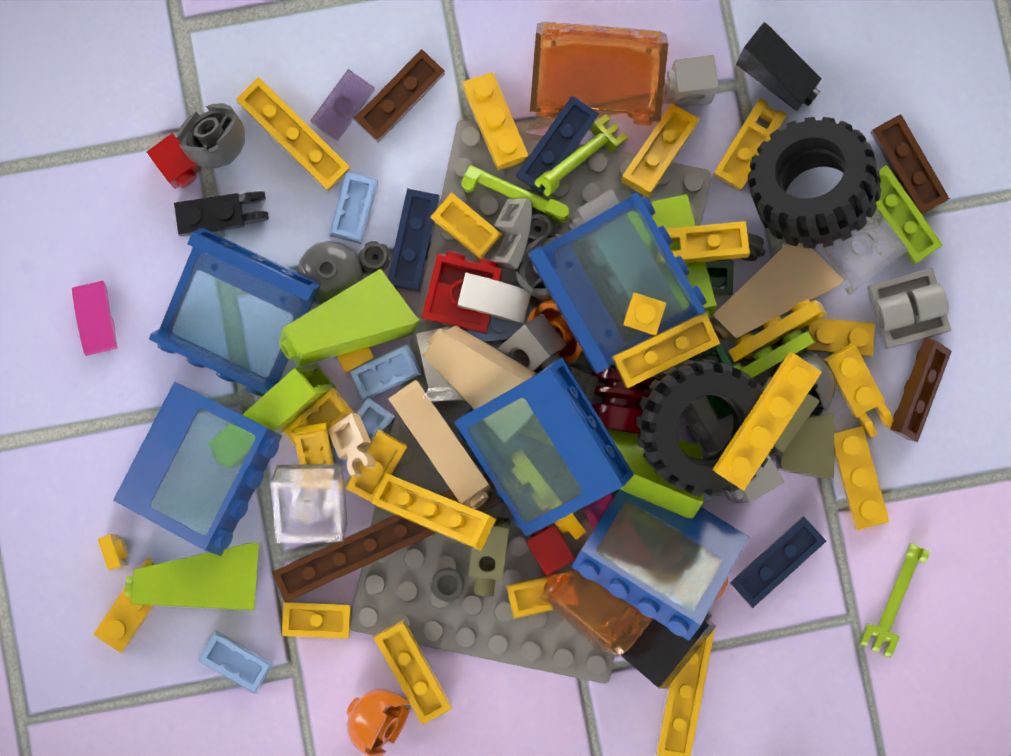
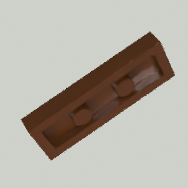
M421 49L354 117L355 122L379 143L445 75V70Z
M901 114L872 129L870 133L898 182L921 214L950 199Z
M924 338L922 346L917 352L916 362L910 378L905 384L904 394L898 410L894 413L893 423L890 428L896 434L914 442L919 441L952 352L934 339Z

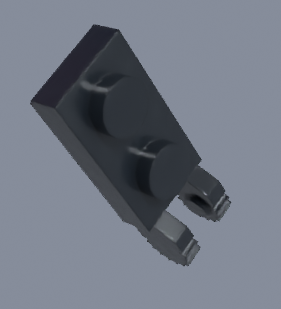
M265 192L234 193L175 202L174 208L178 235L189 236L193 231L200 228L215 232L245 227V224L269 220L267 211L259 210L243 214L242 211L243 204L259 203L266 200Z

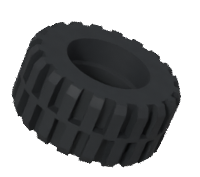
M815 117L804 118V122L796 124V121L787 123V128L782 131L779 129L775 130L770 134L771 139L768 142L764 140L757 148L759 156L754 155L749 165L751 171L748 173V185L760 220L765 228H769L770 233L777 239H783L784 237L786 244L798 246L799 243H803L804 248H816V244H823L824 247L834 245L833 241L840 238L842 241L852 237L851 232L857 229L860 231L867 224L866 216L871 218L877 209L876 202L881 197V179L873 149L859 130H853L852 125L844 121H840L837 124L834 118L823 117L822 120H816ZM830 167L844 173L840 182L832 190L821 196L797 198L786 193L790 183L798 175L809 169Z
M700 359V362L689 360L682 362L681 367L677 369L670 367L663 372L665 377L661 381L655 379L651 383L649 388L652 392L648 398L643 396L639 405L643 407L642 416L637 415L636 426L640 428L641 434L637 435L639 446L644 449L643 457L664 480L676 488L686 490L693 495L701 496L703 493H706L710 497L721 496L722 490L726 489L732 493L740 489L712 469L762 395L764 389L758 382L750 379V375L722 362L719 363L706 359ZM705 395L720 397L729 404L733 414V431L729 441L722 450L711 457L696 459L688 456L680 448L677 440V425L682 412L692 401ZM765 458V460L761 464V467L764 468L767 461L769 460L768 458Z

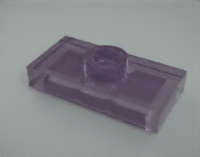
M348 69L310 120L311 124L338 142L354 120V117L374 93L375 87Z

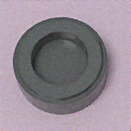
M443 568L434 574L431 580V589L439 600L445 602L454 601L463 593L464 579L457 570Z

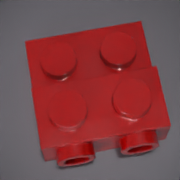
M447 251L446 255L437 254L421 316L422 320L451 327L458 326L464 330L487 335L491 315L458 307V301L465 273L501 282L502 269L497 268L498 264L496 262L486 259H478V263L465 260V255Z

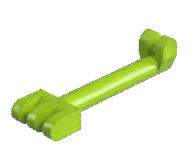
M607 114L597 120L590 128V131L595 135L592 139L551 171L545 172L536 179L534 184L538 188L543 185L546 188L543 193L547 197H550L557 190L559 181L601 147L605 146L612 153L629 138L625 133H622L617 138L613 136L620 129L616 123L608 129L604 127L611 120Z
M470 165L461 181L462 188L467 194L474 193L480 183L511 198H527L532 202V208L545 213L550 219L561 224L569 222V208L565 204L551 198L550 200L542 198Z
M909 543L905 553L906 558L878 626L866 623L859 640V645L866 647L872 635L875 639L871 650L878 653L885 641L887 645L883 655L891 658L900 636L890 633V630L918 562L926 563L930 551Z

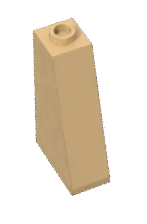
M799 243L798 246L786 244L711 316L712 327L721 339L725 340L728 338L733 342L741 336L761 328L770 319L777 316L782 317L792 311L791 308L806 299H809L811 302L834 290L844 279L813 248H804L803 243Z
M454 326L446 331L442 328L437 330L428 339L427 343L430 346L422 354L473 409L480 407L537 374L458 326ZM520 398L484 418V420L507 442L516 436L535 417V414L527 401Z
M415 380L388 398L460 504L472 507L473 509L482 506L488 501V495L493 490L432 401L426 398L423 388Z

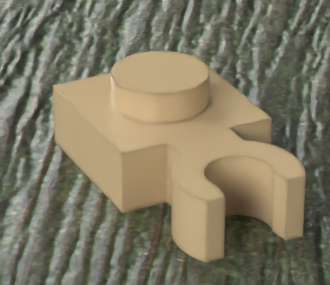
M350 413L328 429L339 459L347 460V470L350 475L357 477L363 475L360 470L361 461L364 467H375L374 457L365 451V447L371 441L359 414Z

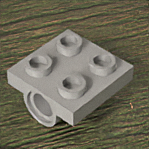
M933 268L871 284L867 287L885 349L952 331L947 317L949 313L948 299L943 286L937 283Z

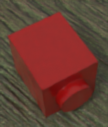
M171 133L146 151V153L174 189L179 186L184 188L195 181L197 178L196 174L201 170L195 162L186 156L179 146L181 143Z
M555 524L549 528L546 526L530 535L531 539L526 541L527 546L546 577L575 560Z

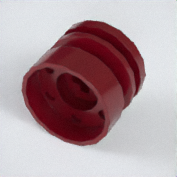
M617 368L605 369L598 374H595L592 370L591 380L604 383L605 386H590L589 393L603 398L602 404L596 403L591 405L606 429L641 434L640 428L636 426L637 415L642 416L643 410L639 406L642 397L648 398L650 393L644 392V389L651 390L649 388L651 383L655 379L661 380L650 377L626 388Z

